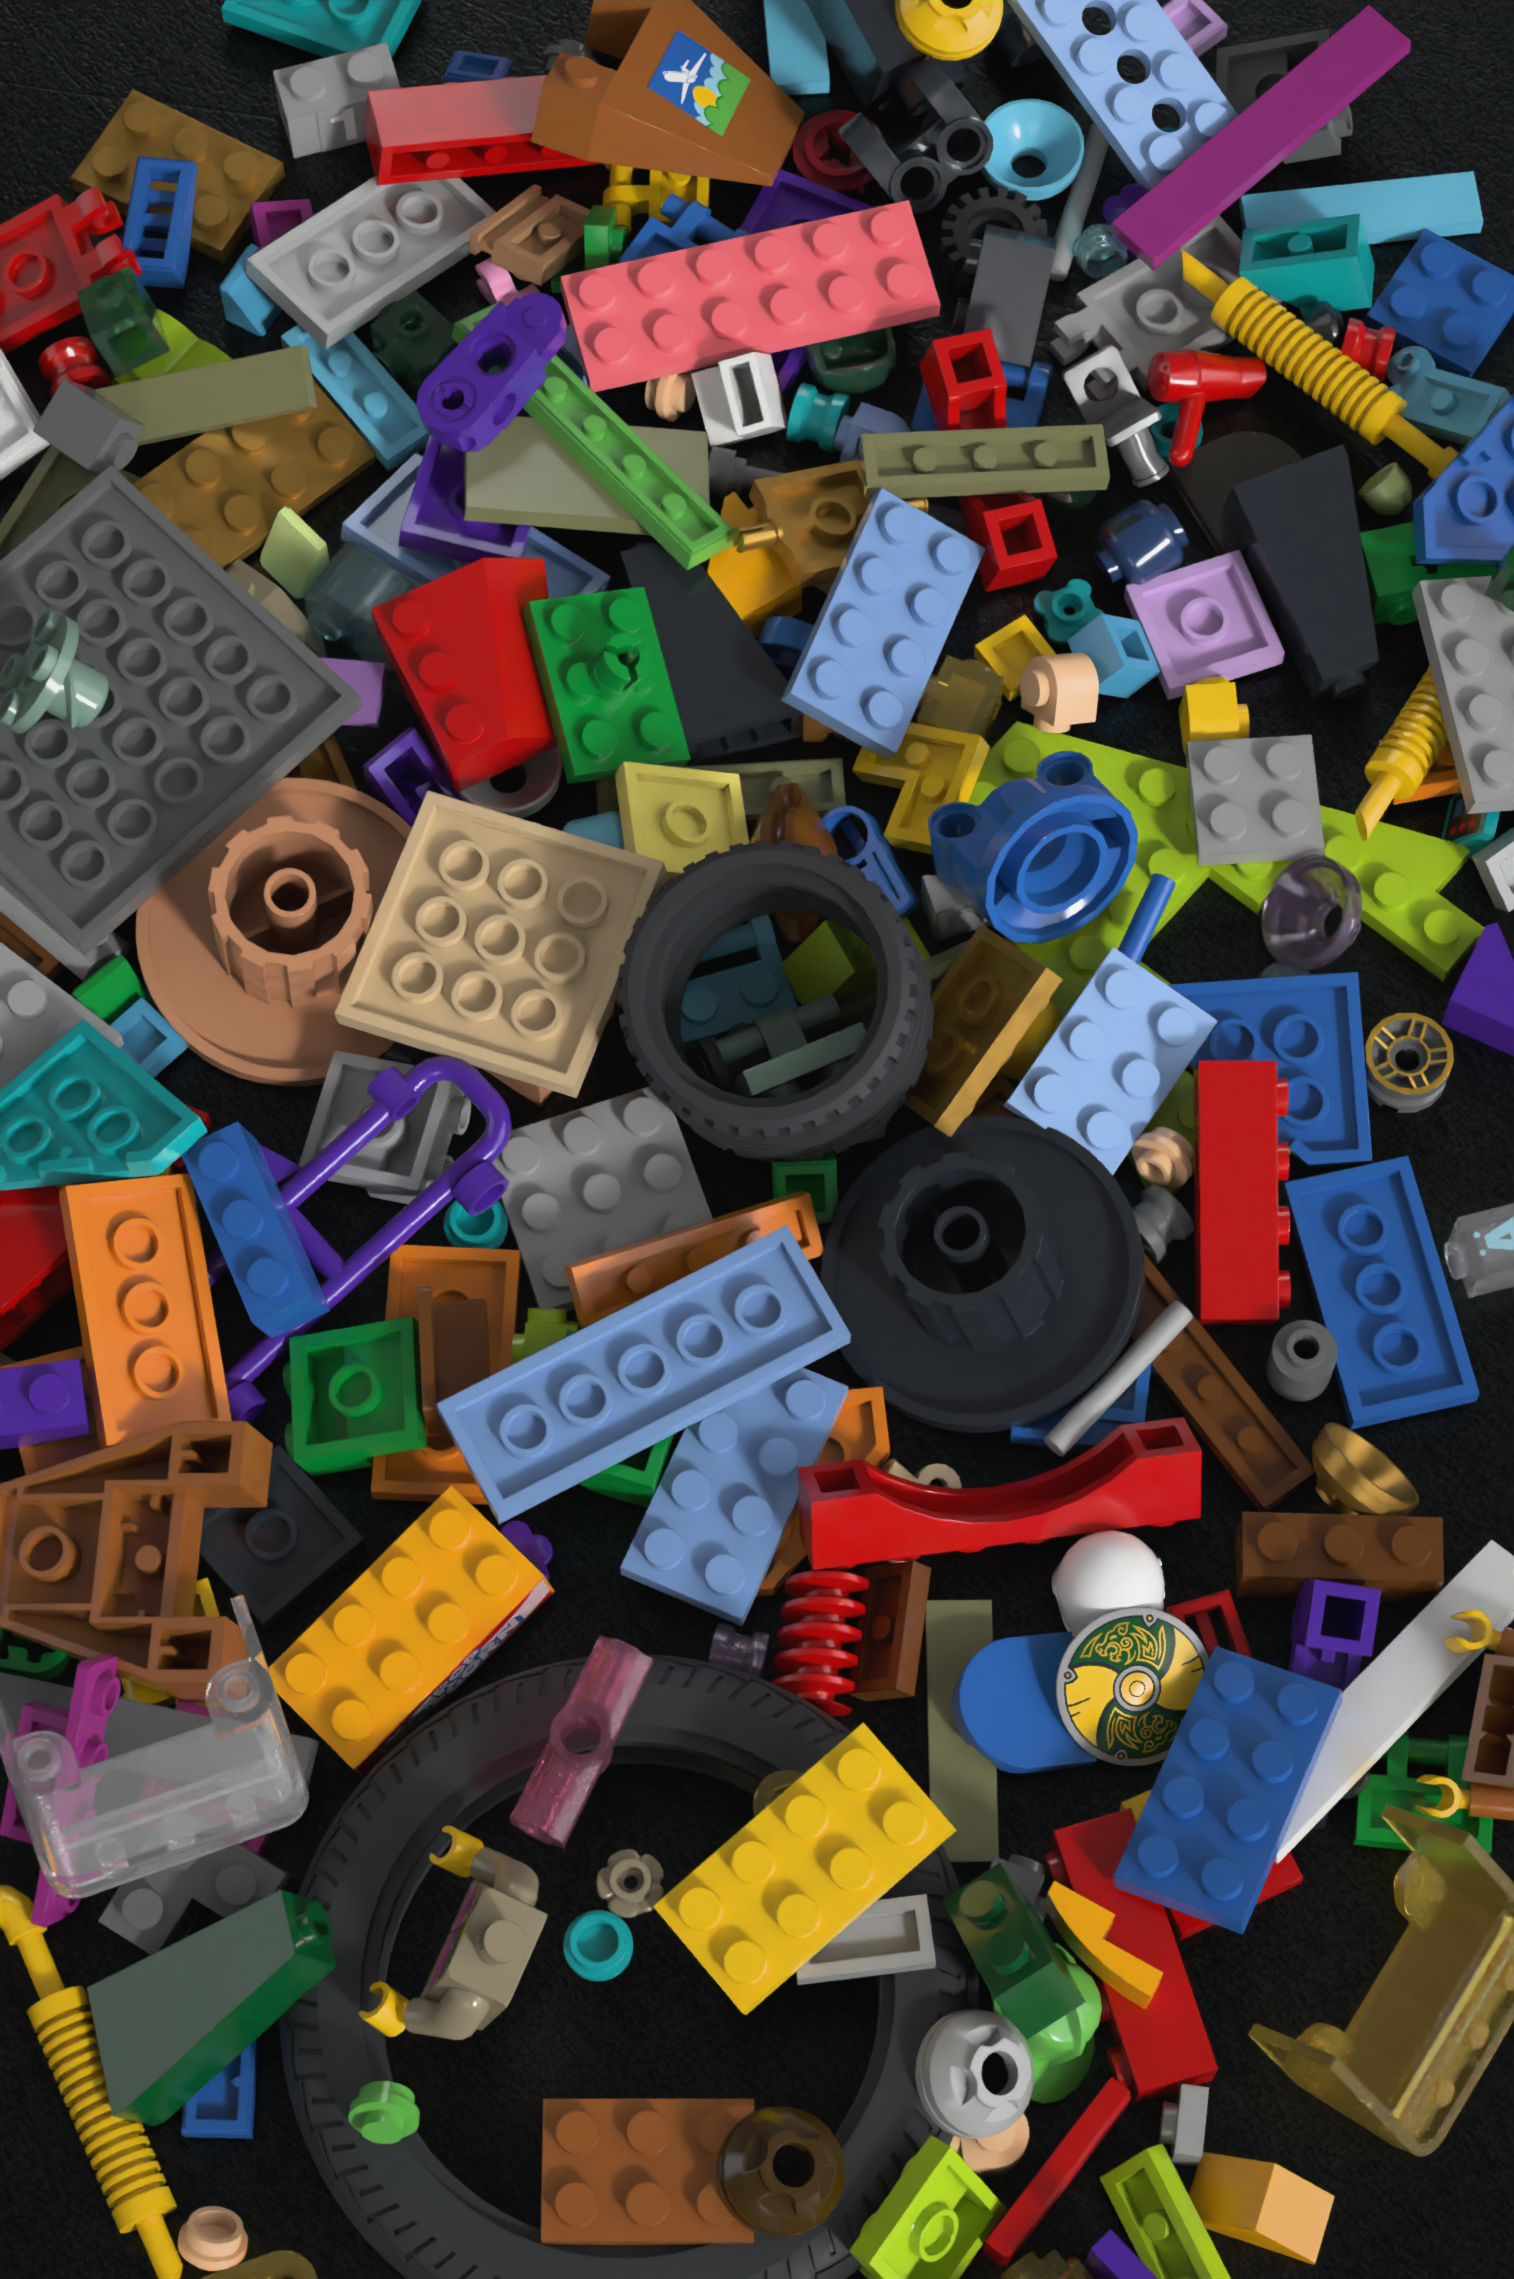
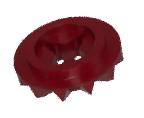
M846 110L827 111L812 117L802 125L793 142L792 157L798 176L841 194L844 191L854 189L862 194L866 185L875 178L837 132L858 113ZM866 118V120L870 123V125L874 128V130L885 142V139L879 128L871 120ZM829 141L841 153L851 151L849 153V167H846L845 164L842 165L837 159L828 161Z

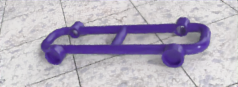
M442 1055L425 1059L409 1070L404 1076L396 1067H389L382 1071L372 1080L367 1088V1094L375 1102L279 1189L309 1261L325 1278L320 1287L330 1310L450 1200L454 1198L470 1216H477L494 1205L507 1190L509 1181L492 1162L497 1159L508 1143L512 1128L510 1111L501 1095L476 1068L464 1060ZM440 1081L452 1082L483 1114L486 1121L484 1134L350 1258L344 1261L297 1207L388 1124L408 1115L419 1103L421 1094L430 1086ZM219 1244L205 1256L210 1287L229 1270ZM327 1313L274 1338H270L265 1334L224 1372L232 1421H247L250 1425H253L267 1409L268 1401L252 1384V1381L290 1347V1337L304 1335Z

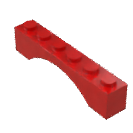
M1184 1417L1120 1425L1096 1446L1063 1466L1027 1480L995 1487L955 1489L919 1484L889 1474L864 1459L797 1467L800 1537L813 1570L825 1568L845 1570L854 1567L856 1564L885 1560L912 1561L922 1555L952 1551L972 1553L989 1546L1019 1542L1039 1544L1056 1537L1078 1534L1090 1535L1095 1532L1145 1525L1166 1527L1175 1524L1177 1521L1201 1518L1202 1450Z

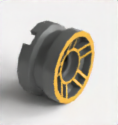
M1397 1013L1383 1019L1370 1032L1364 1048L1367 1095L1380 1107L1382 1104L1398 1109L1397 1113H1415L1430 1107L1442 1095L1454 1062L1453 1044L1446 1031L1433 1019L1417 1013ZM1395 1056L1399 1061L1409 1063L1415 1059L1418 1062L1416 1069L1412 1071L1400 1069L1395 1062Z

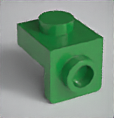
M592 206L584 224L585 262L572 261L555 274L551 279V291L553 293H562L560 276L618 264V260L627 249L626 227L617 226L616 206Z

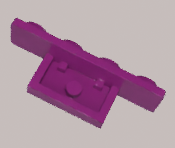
M103 1653L81 1661L78 1664L69 1710L35 1700L22 1706L0 1835L44 1847L31 1917V1924L45 1928L70 1916L77 1908L83 1895L85 1879L84 1875L79 1872L84 1847L89 1843L96 1826L97 1815L96 1810L92 1808L96 1781L102 1776L108 1760V1745L104 1742L108 1716L114 1711L120 1695V1680L118 1677H115L118 1656Z

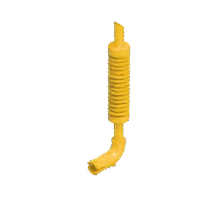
M1181 248L1183 280L1215 304L1210 316L1211 321L1224 331H1228L1229 335L1233 338H1238L1239 343L1247 345L1251 352H1256L1257 356L1262 360L1265 359L1269 366H1275V370L1278 373L1284 374L1286 379L1293 381L1294 385L1302 388L1303 392L1307 395H1312L1313 400L1321 402V405L1325 409H1330L1334 416H1340V420L1345 424L1349 423V427L1354 431H1358L1361 437L1372 445H1377L1387 436L1429 469L1427 475L1433 480L1457 456L1458 452L1451 446L1443 449L1402 417L1407 407L1405 399L1393 390L1389 391L1388 386L1384 383L1379 384V380L1375 376H1370V373L1365 369H1361L1358 363L1351 362L1350 357L1342 355V351L1338 348H1333L1328 340L1323 341V337L1320 334H1314V330L1311 327L1305 326L1303 321L1296 319L1295 315L1287 312L1286 308L1282 305H1277V301L1273 298H1268V295L1264 291H1259L1258 287L1245 277H1240L1229 285Z
M1430 666L1365 766V774L1372 786L1355 813L1357 828L1363 841L1368 839L1393 798L1404 800L1411 798L1415 794L1423 778L1427 775L1434 761L1439 756L1440 751L1449 740Z
M0 1885V1928L5 1933L9 1945L18 1946L40 1998V2001L28 2009V2017L35 2033H39L37 2037L40 2045H45L43 2052L45 2057L50 2058L48 2060L50 2069L56 2070L53 2076L55 2081L60 2083L58 2087L61 2095H66L64 2102L66 2107H71L69 2110L71 2119L77 2120L74 2125L77 2132L82 2133L80 2135L82 2145H88L85 2148V2152L88 2157L93 2158L90 2164L93 2170H98L96 2173L98 2183H104L101 2186V2190L104 2195H110L106 2201L109 2208H115L112 2211V2216L120 2233L138 2230L158 2279H180L183 2264L163 2219L177 2208L169 2186H163L166 2183V2179L162 2173H158L161 2170L158 2161H152L155 2158V2153L152 2148H147L150 2142L147 2136L142 2135L144 2133L142 2123L112 2116L92 2011H89L91 2005L84 1987L75 1986L65 1989L42 1935L47 1930V1927L44 1928L31 1924L34 1903L28 1896L12 1886Z

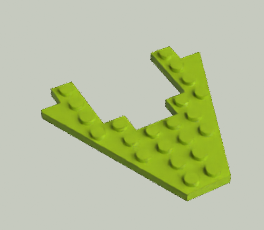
M1017 721L987 753L968 803L978 806L993 790L1008 781L1019 778H1037L1038 765L1050 754L1060 751H1075L1084 754L1090 759L1093 764L1094 776L1130 810L1138 831L1136 860L1122 890L1098 917L1071 935L1042 944L1014 942L1004 935L1009 943L1063 979L1050 997V1001L1057 1006L1061 1019L1108 951L1113 947L1118 950L1154 873L1162 874L1172 879L1176 885L1150 941L1207 878H1210L1257 914L1295 871L1443 982L1477 944L1484 930L1483 926L1438 894L1467 861L1470 850L1465 846L1383 822H1378L1368 839L1363 841L1357 828L1356 815L1320 805L1325 846L1322 858L1197 866L1187 768L1065 734L1040 731L1034 728V726ZM1140 961L1139 965L1166 985H1171ZM1186 1070L1183 1071L1140 1136L1145 1133H1151L1157 1127L1169 1128L1181 1134L1194 1150L1193 1076ZM1131 1148L1127 1156L1146 1188L1152 1183L1144 1179L1139 1173ZM1194 1161L1191 1164L1192 1174L1194 1173ZM1182 1186L1162 1187L1174 1196Z

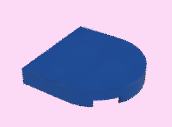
M1072 1631L1010 1637L994 1641L978 1651L963 1668L953 1688L952 1711L954 1721L967 1745L971 1744L983 1757L994 1763L996 1768L1010 1773H1033L1088 1767L1097 1761L1095 1756L1083 1749L1070 1735L1061 1719L1056 1701L1057 1671L1062 1656L1073 1639Z

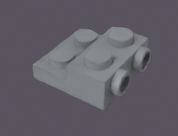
M334 1050L299 1166L303 1168L375 1102L367 1094V1088L378 1074L389 1067H396L404 1076L415 1065ZM436 1082L421 1094L419 1103L408 1115L388 1124L333 1174L328 1181L363 1187L370 1197L409 1204L453 1164V1158L446 1154L452 1134L462 1135L467 1129L471 1114V1101L464 1097L465 1094L452 1082Z

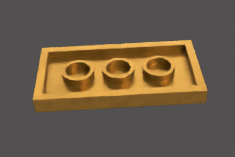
M313 381L317 403L316 409L207 431L138 480L133 486L219 566L226 570L236 559H245L265 544L275 518L283 507L291 508L299 517H302L374 464L377 454Z

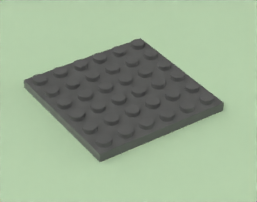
M112 465L108 466L0 561V674L12 654L15 652L22 656L25 654L32 643L31 635L35 624L42 613L50 609L78 623L79 640L74 658L86 665H97V671L106 675L109 682L108 696L101 712L85 727H74L72 730L68 722L47 711L29 730L22 734L15 733L0 723V873L85 956L363 706L359 694ZM0 687V703L7 692L2 687Z

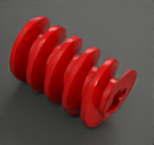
M810 1570L792 1575L785 1582V1593L792 1600L782 1605L781 1618L788 1626L780 1629L777 1637V1644L785 1651L780 1652L774 1657L773 1669L782 1677L776 1678L771 1683L801 1697L831 1717L845 1716L851 1713V1708L834 1701V1696L836 1694L854 1692L855 1682L839 1676L838 1669L858 1666L859 1657L842 1650L841 1647L842 1643L856 1642L862 1639V1631L845 1624V1618L865 1615L866 1606L848 1597L849 1592L868 1590V1579L844 1571Z

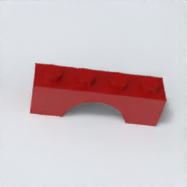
M991 328L933 340L919 367L938 431L1007 428V383ZM1030 493L957 496L970 540L986 548L978 565L985 592L1043 579L1058 556L1041 499L1033 497Z

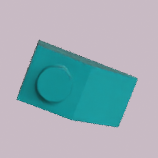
M1360 213L1243 230L1239 274L1240 277H1245L1251 281L1258 289L1298 308L1325 300L1331 304L1334 311L1338 312L1372 307L1375 265Z

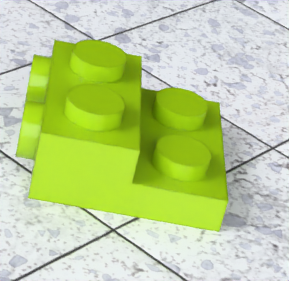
M930 2135L917 2155L913 2156L906 2163L900 2179L877 2212L871 2215L864 2223L860 2236L849 2252L862 2264L859 2271L867 2279H959L1007 2208L950 2145Z

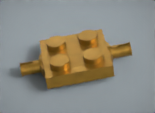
M860 459L754 480L749 497L763 523L734 527L732 532L734 547L737 546L736 550L739 553L768 546L773 548L781 556L798 589L834 582L870 500H865ZM927 497L900 498L922 512L928 513Z

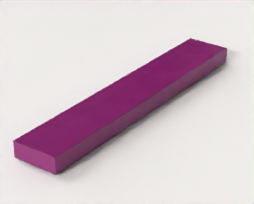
M1368 5L1113 221L1112 234L1154 271L1410 53L1411 40Z

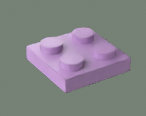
M1240 550L1161 574L1141 585L1130 584L1125 587V601L1133 619L1140 621L1161 670V673L1157 676L1168 700L1183 696L1186 685H1193L1196 681L1204 678L1223 677L1230 681L1282 664L1285 652Z

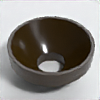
M789 2106L767 2107L747 2115L737 2122L726 2135L720 2147L716 2164L717 2185L722 2200L729 2212L745 2228L758 2235L775 2239L792 2238L817 2227L824 2222L836 2207L843 2192L845 2181L844 2157L839 2142L831 2130L816 2116L802 2109ZM790 2145L797 2147L805 2153L809 2160L810 2173L807 2181L801 2187L786 2186L774 2174L773 2158L781 2146Z

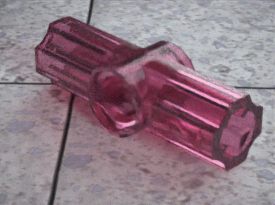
M599 1636L565 1707L552 1720L550 1738L510 1817L512 1825L548 1845L565 1847L600 1773L604 1772L611 1763L614 1752L613 1746L653 1666L651 1658L644 1655L636 1647L621 1640ZM578 1728L592 1729L599 1734L601 1738L600 1743L595 1750L588 1754L578 1755L571 1753L563 1745L564 1739L570 1732Z

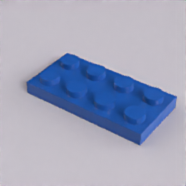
M1399 1157L1284 1183L1282 1194L1285 1205L1289 1207L1290 1222L1320 1324L1333 1335L1337 1344L1338 1357L1334 1367V1374L1350 1429L1476 1402L1480 1393L1409 1157Z
M1215 1646L1113 1876L1115 1888L1243 1935L1340 1708L1342 1690Z

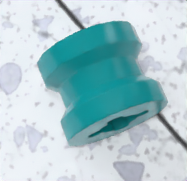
M802 383L797 391L790 412L786 440L797 444L805 440L816 442L822 451L834 454L836 451L833 449L834 440L843 416L848 415L850 396L839 392L831 396L820 394L814 385Z

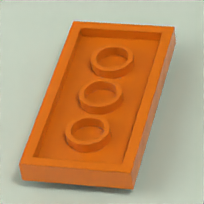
M189 1173L70 1185L62 1188L59 1191V1198L99 1449L101 1450L181 1422L232 1421L194 1187Z
M401 1245L390 1255L385 1321L411 1316L418 1321L417 1287H430L433 1302L486 1298L491 1376L511 1366L514 1333L516 1334L521 1270L520 1250ZM426 1427L427 1448L374 1456L371 1483L373 1499L435 1502L452 1485L470 1504L488 1505L450 1434L428 1435Z

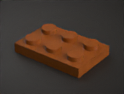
M543 2099L541 2244L709 2245L712 2243H754V2232L745 2228L737 2221L724 2204L717 2185L716 2174L718 2153L726 2135L737 2122L754 2112V2099Z

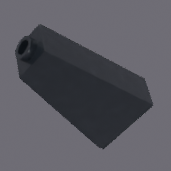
M1342 444L1232 486L1223 507L1227 520L1312 701L1332 694L1335 700H1340L1361 691L1367 686V680L1379 660L1349 459Z
M655 538L640 541L631 549L620 552L624 588H645L691 758L685 767L702 765L803 736V712L781 701L788 681L702 566L698 564L686 570Z

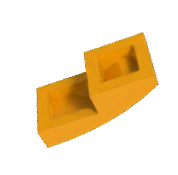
M1054 1881L1047 1893L1044 1908L1068 1946L1098 1977L1122 1996L1146 2010L1159 1986L1163 1972L1105 1940L1111 1929L1115 1914Z

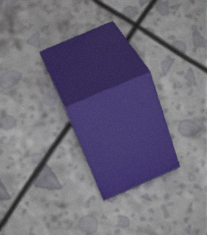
M407 728L363 765L368 795L398 814L411 828L414 825L427 791L463 801L459 793L455 792L450 780L415 728Z
M1496 922L1485 926L1449 1000L1442 1025L1514 1057V960Z

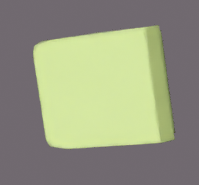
M283 507L278 512L260 556V563L294 598L300 599L331 575L326 542L291 508Z

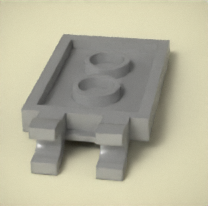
M1218 215L1181 248L1229 285L1240 278L1239 265L1242 241ZM1180 248L1154 271L1138 258L1077 293L1074 303L1077 313L1067 315L1055 322L1053 329L1060 337L1050 342L1049 350L1064 366L1080 356L1092 342L1099 350L1112 345L1117 348L1132 380H1135L1146 392L1149 390L1147 381L1149 364L1157 352L1192 349L1213 353L1237 338H1233L1229 335L1228 331H1224L1211 321L1210 316L1215 304L1183 280ZM1265 292L1268 298H1273L1277 301V305H1282L1286 308L1287 302ZM1094 369L1090 373L1095 380L1086 385L1085 393L1092 401L1101 402L1113 395L1117 381L1115 374L1110 369Z

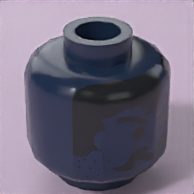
M1139 500L1099 526L1098 540L1101 548L1095 551L1093 555L1100 570L1111 584L1121 579L1126 586L1130 584L1141 585L1161 574L1179 568L1183 562L1182 547L1188 544V539L1177 517L1165 503L1156 506L1148 500Z

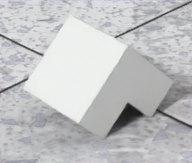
M751 352L718 362L719 366L691 373L710 447H724L787 429L788 420L770 354Z

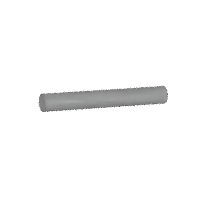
M1092 123L1084 145L1082 164L1072 182L1055 235V239H1057L1056 250L1049 278L1053 281H1064L1067 277L1109 147V142L1095 123Z
M1174 1300L1044 1438L1046 1445L1054 1453L1063 1457L1193 1319L1191 1312L1182 1303Z

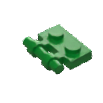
M1406 1730L1378 1759L1384 1763V1775L1370 1774V1780L1366 1788L1356 1796L1353 1845L1488 1858L1492 1850L1493 1819L1468 1816L1467 1809H1457L1454 1814L1444 1818L1420 1813L1415 1808V1805L1429 1808L1435 1807L1441 1801V1788L1438 1784H1424L1416 1782V1778H1407L1408 1763L1444 1767L1445 1778L1454 1781L1458 1788L1469 1789L1470 1784L1461 1780L1469 1736L1447 1734L1446 1740L1409 1737V1732Z

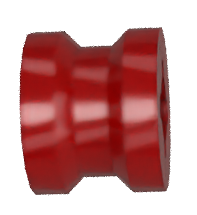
M1350 317L1341 350L1342 355H1347L1351 358V362L1358 363L1361 369H1365L1370 373V376H1375L1379 380V384L1384 383L1397 328L1386 325L1379 330L1367 328L1362 320Z
M69 337L55 342L44 350L37 362L43 378L53 384L50 391L52 398L64 379L88 386L93 390L111 386L106 371L96 365L98 355L93 342L86 337Z

